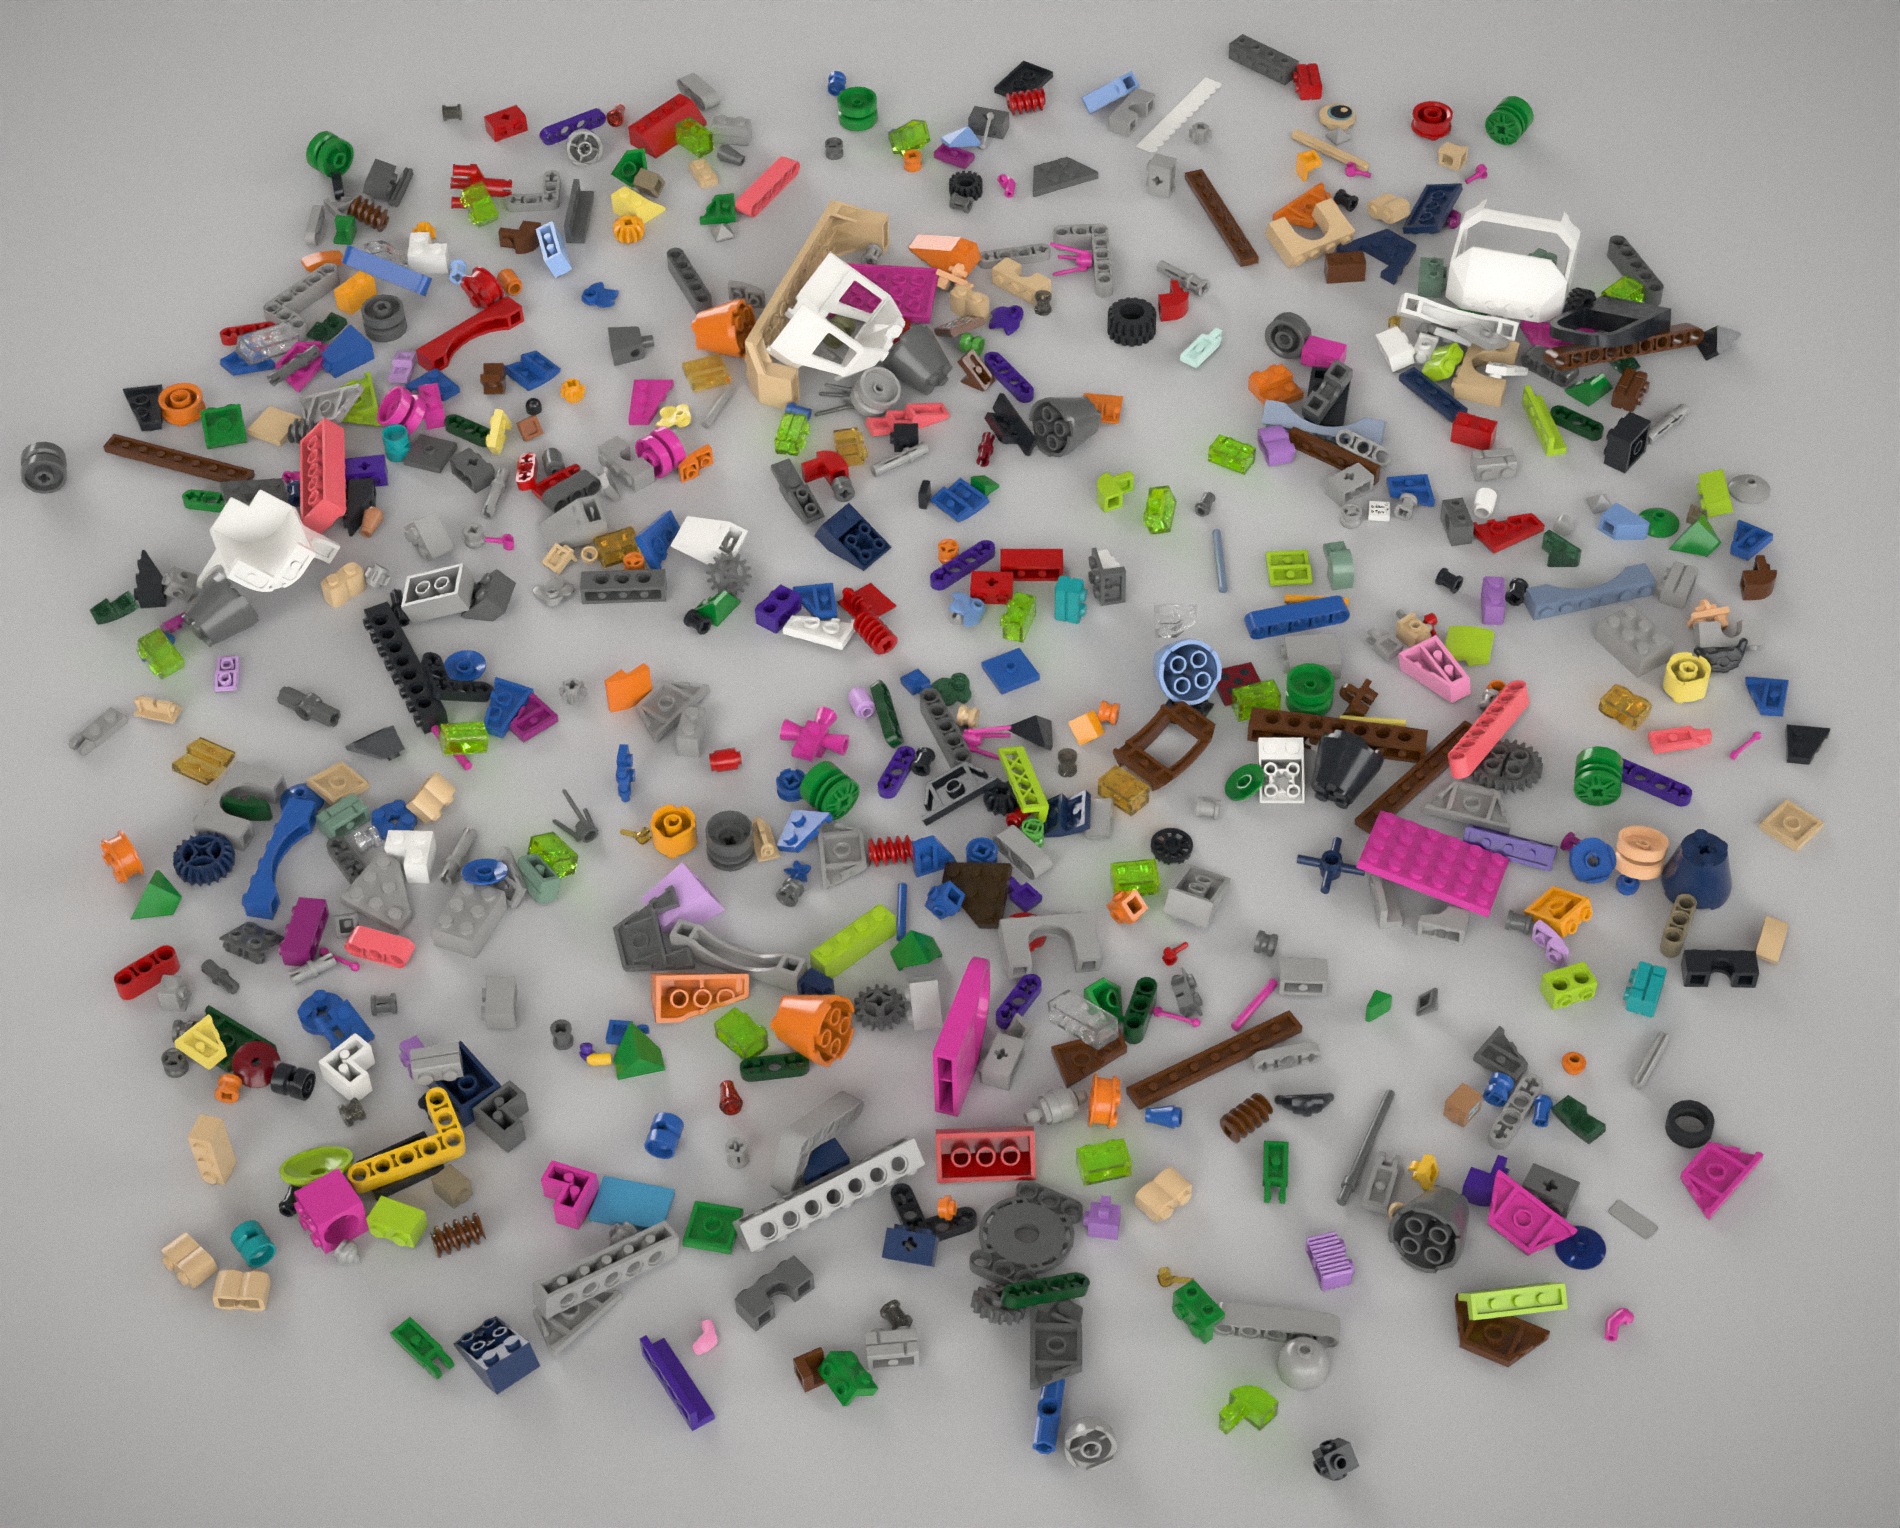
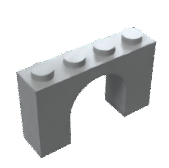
M236 761L232 768L228 769L222 782L217 785L210 799L205 802L203 809L195 816L192 824L196 836H198L199 832L202 835L206 834L207 831L211 835L217 832L219 836L224 835L231 842L233 849L245 851L255 836L250 820L225 813L222 799L227 794L241 799L253 796L277 804L282 794L287 790L284 774Z
M1078 911L1068 914L1054 913L1045 916L1031 915L1021 918L1008 917L1000 919L998 937L1007 979L1022 978L1024 975L1031 974L1033 963L1029 944L1042 936L1058 938L1069 946L1076 973L1099 971L1102 956L1091 912Z

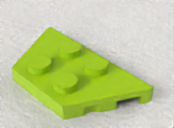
M370 371L364 373L365 377L356 382L353 379L346 385L338 387L342 388L359 383L364 387L363 392L341 422L382 426L377 421L378 405Z

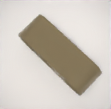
M1680 894L1677 896L1664 928L1660 952L1666 957L1674 958L1679 956L1683 948L1697 905L1696 899L1690 894Z

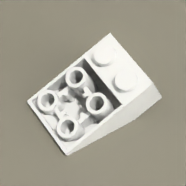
M687 516L671 547L707 565L709 563L714 564L713 557L715 556L720 559L722 552L726 557L729 552H732L733 557H736L748 531L729 521ZM724 561L719 565L724 567L729 565L731 561Z
M1258 738L1257 764L1263 768L1265 773L1264 782L1259 788V803H1305L1303 738Z

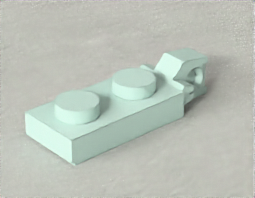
M1215 328L1209 335L1202 333L1180 355V361L1197 368L1221 344L1222 330Z

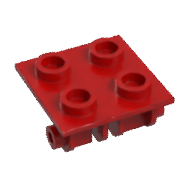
M872 583L865 585L855 592L852 588H844L842 590L843 599L837 601L855 619L866 610H871L873 614L880 617L897 607Z

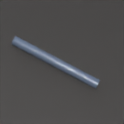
M1214 529L1212 534L1219 592L1225 593L1227 592V581L1221 531Z

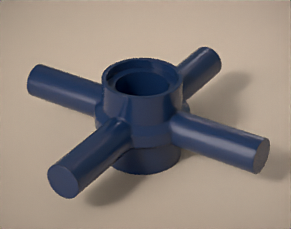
M1339 837L1333 838L1331 850L1325 851L1321 859L1299 854L1297 857L1298 864L1319 867L1320 874L1323 877L1320 891L1323 894L1329 893L1332 880L1338 879L1341 872L1365 876L1366 871L1356 868L1357 865L1343 863L1342 855L1339 853L1342 839Z

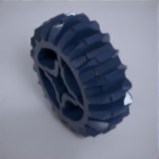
M209 831L203 835L199 832L198 836L195 837L190 835L189 840H182V845H177L176 851L173 852V866L176 874L184 883L189 882L191 886L196 883L200 887L203 883H207L210 886V883L213 881L219 883V878H226L227 873L232 872V866L235 865V851L231 842L224 835L219 836L217 832L212 835Z

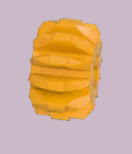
M621 215V219L617 218L613 224L614 236L621 244L625 242L628 244L632 242L637 243V240H642V236H644L645 226L643 225L642 218H637V215Z

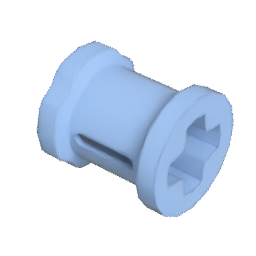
M454 259L449 265L451 270L449 279L454 284H460L462 278L466 276L467 265L461 259Z

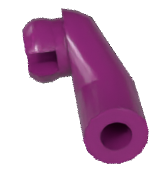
M1452 209L1447 219L1449 223L1446 222V226L1455 229L1459 226L1461 214Z

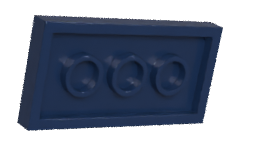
M1426 184L1402 227L1403 233L1414 235L1419 233H1439L1463 190L1462 184Z

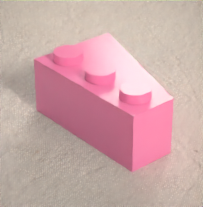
M1437 635L1398 653L1401 671L1450 703L1471 694L1469 676Z

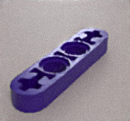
M594 108L543 128L540 131L539 137L546 145H553L568 139V136L575 130H592L600 127L605 123L606 116L600 109ZM584 120V124L581 127H577L578 123ZM568 126V130L565 133H561L562 129Z
M988 352L985 354V366L1019 402L1029 403L1034 399L1033 386L998 352ZM1005 370V371H1008V372H1007V373H1000L999 371ZM1017 381L1019 383L1011 384L1010 382Z
M982 540L933 571L930 575V586L932 589L944 590L970 574L971 571L976 570L995 557V544L989 540ZM968 558L975 559L974 562H967L965 560ZM953 568L960 569L958 572H951L950 570Z
M1622 758L1624 762L1623 783L1676 806H1687L1690 803L1692 790L1689 786ZM1636 775H1642V776H1644L1646 779H1645V780H1637L1634 776H1636ZM1663 784L1666 788L1658 789L1655 785Z

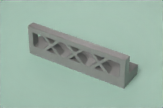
M1366 872L1379 929L1402 927L1403 920L1394 882Z

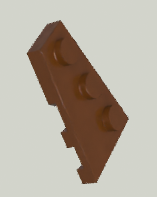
M1115 1029L1051 1046V1053L1067 1089L1127 1053V1045L1120 1029Z

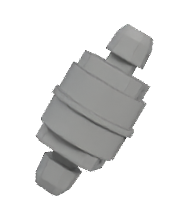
M1062 1087L1054 1091L1049 1090L1046 1094L1038 1096V1099L1032 1102L1033 1107L1023 1113L1025 1122L1033 1123L1038 1121L1041 1125L1045 1123L1048 1125L1057 1122L1061 1123L1065 1119L1072 1117L1074 1112L1079 1111L1078 1105L1088 1100L1087 1093L1082 1089L1073 1091L1071 1088L1064 1089Z

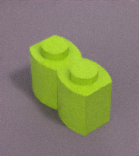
M1457 342L1435 348L1430 360L1424 364L1422 373L1433 382L1449 378L1454 373L1455 365L1461 362L1464 355L1463 350Z

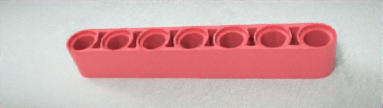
M1516 680L1507 684L1448 753V761L1453 778L1462 779L1468 777L1527 708L1530 702L1526 682Z

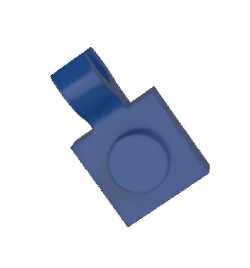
M919 669L900 677L901 684L912 696L917 693L920 694L925 688H932L930 680Z

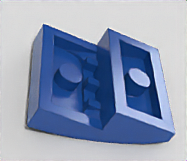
M537 350L522 354L520 362L506 365V375L528 391L550 381L561 371V368Z
M959 478L948 489L946 487L940 489L930 499V502L955 521L961 522L984 508L989 503V499L965 480Z

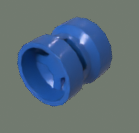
M834 71L829 75L827 88L831 95L838 96L845 90L846 76L844 73Z
M1493 1073L1489 1079V1086L1486 1087L1483 1093V1098L1493 1106H1504L1509 1098L1508 1093L1512 1091L1514 1081L1504 1073Z

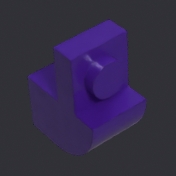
M1498 1155L1491 1173L1474 1167L1470 1168L1462 1188V1195L1467 1198L1468 1203L1483 1207L1490 1206L1497 1171L1501 1170L1507 1176L1510 1169L1506 1168L1507 1157Z

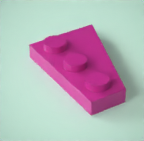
M634 380L628 418L629 425H649L659 410L658 406L666 399L667 392L673 388V380Z

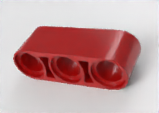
M163 945L118 971L114 976V983L119 997L123 1000L134 999L159 984L163 975H174L180 969V964L175 949L172 946Z

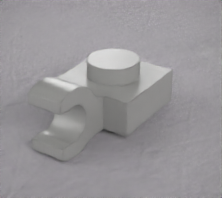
M604 467L605 472L602 475L595 472L594 476L601 482L599 487L604 496L608 495L615 501L620 498L616 484L612 481V473L607 467Z
M1374 627L1367 631V634L1370 636L1365 641L1373 646L1372 649L1386 661L1391 660L1403 651L1404 645L1389 633L1383 636Z

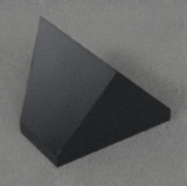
M1717 325L1705 331L1702 342L1696 346L1707 361L1721 354L1741 334L1738 331Z
M1034 715L1010 725L1011 729L1008 731L1051 751L1053 747L1051 720Z

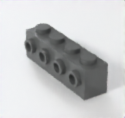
M1244 34L1229 43V59L1283 85L1293 80L1292 75L1293 72H1296V66L1299 64L1298 60Z

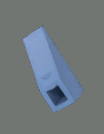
M1130 71L1083 96L1081 99L1090 114L1129 94L1135 88H1139L1140 85L1133 72Z

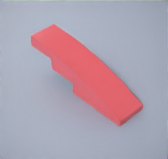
M943 403L906 404L905 410L887 411L885 417H867L865 425L872 436L890 435V432H894V424L918 423L919 429L948 419L950 414Z

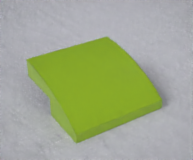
M1308 550L1266 552L1265 558L1270 586L1308 585L1313 583Z
M1449 626L1445 647L1456 661L1466 660L1468 666L1486 665L1490 662L1495 633L1492 630L1481 627Z

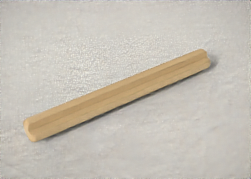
M1295 129L1292 132L1293 140L1346 165L1348 162H1353L1356 169L1366 172L1369 170L1370 164L1299 129Z

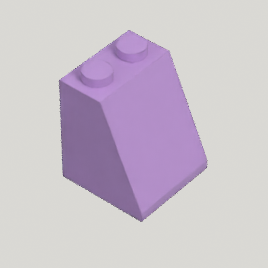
M683 862L641 898L647 906L649 904L648 901L654 897L658 898L666 892L665 889L671 885L675 887L680 907L658 914L663 933L666 931L671 933L679 918L701 924L725 910L704 882Z

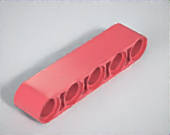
M784 156L779 157L737 199L735 210L752 218L756 217L797 176L800 163Z

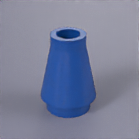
M1176 1105L1146 1108L1145 1121L1146 1123H1153L1171 1129L1180 1127L1182 1123V1108L1176 1107Z

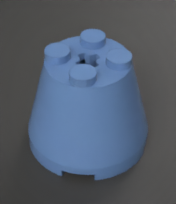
M1182 639L1167 644L1155 652L1153 660V672L1160 689L1169 699L1175 702L1184 701L1188 705L1201 703L1211 696L1210 694L1221 679L1222 668L1217 653L1209 645L1196 639Z

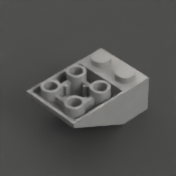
M597 494L578 498L539 523L548 552L555 543L562 547L567 545L572 548L609 539L607 521Z

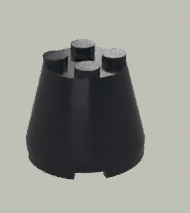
M1335 730L1334 733H1327L1325 731L1318 743L1311 787L1316 792L1315 798L1323 802L1327 800L1333 801L1339 808L1347 809L1381 770L1384 763L1383 754L1379 750H1372L1365 744L1367 740L1355 734L1342 730Z

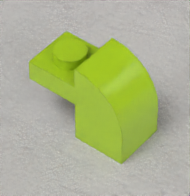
M1129 470L1111 476L1109 472H1105L1098 478L1097 503L1104 513L1123 507V494L1133 491L1134 488L1133 473Z

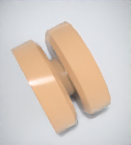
M1641 825L1624 827L1619 831L1617 848L1615 850V869L1630 878L1650 880L1659 877L1664 869L1669 845L1668 838L1662 832L1651 827Z

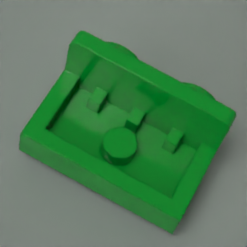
M1191 1280L1173 1292L1172 1310L1174 1315L1179 1320H1183L1188 1325L1191 1334L1196 1338L1199 1337L1204 1344L1212 1340L1214 1325L1225 1318V1312L1195 1280Z
M830 1351L818 1367V1372L842 1406H849L856 1396H873L878 1390L871 1374L864 1369L857 1355L852 1351Z

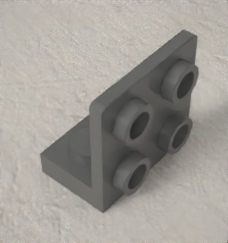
M1096 547L1092 548V556L1088 557L1091 569L1088 572L1090 584H1094V597L1098 598L1100 606L1125 603V567L1103 569Z

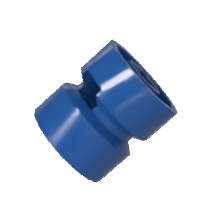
M660 1112L656 1114L644 1144L645 1150L657 1158L669 1159L673 1157L678 1146V1140L684 1129V1122L678 1116L671 1113Z

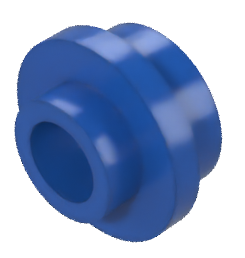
M1622 874L1616 880V887L1623 895H1633L1639 889L1640 882L1638 879Z

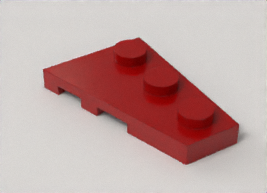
M1533 513L1509 516L1507 520L1496 522L1495 519L1487 520V523L1479 525L1477 522H1473V534L1494 554L1543 532L1545 525Z

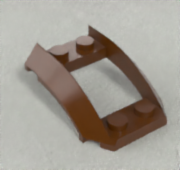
M1184 701L1174 702L1173 706L1162 704L1155 716L1140 731L1126 740L1125 745L1119 749H1113V755L1119 768L1125 765L1151 784L1152 791H1155L1183 773L1201 755L1212 740L1216 724ZM1173 721L1198 739V741L1180 760L1170 768H1167L1144 750Z

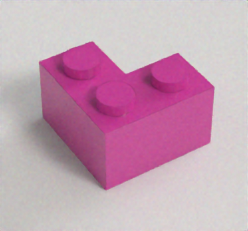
M551 1160L541 1178L544 1196L556 1200L553 1204L556 1223L579 1230L599 1190L597 1174Z

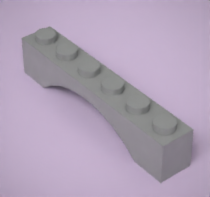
M679 918L669 934L672 952L688 946L691 949L693 960L733 973H748L751 979L797 994V982L807 972V959L786 952L766 955L745 951L720 940L703 926Z

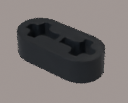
M341 171L332 172L335 200H340L341 197L345 196Z

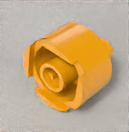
M670 804L660 807L653 813L650 827L653 845L657 851L666 855L667 858L674 859L678 855L685 854L697 846L695 815L688 807L681 805L680 808Z

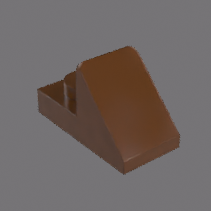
M973 349L967 351L957 361L967 374L960 381L965 385L984 392L996 380Z

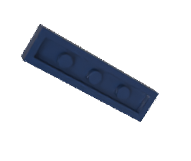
M1413 367L1399 374V381L1450 422H1454L1459 411L1467 413L1468 408L1417 368Z

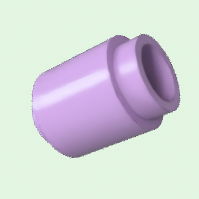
M855 687L849 692L848 702L857 717L867 718L874 713L876 709L875 704L867 690Z

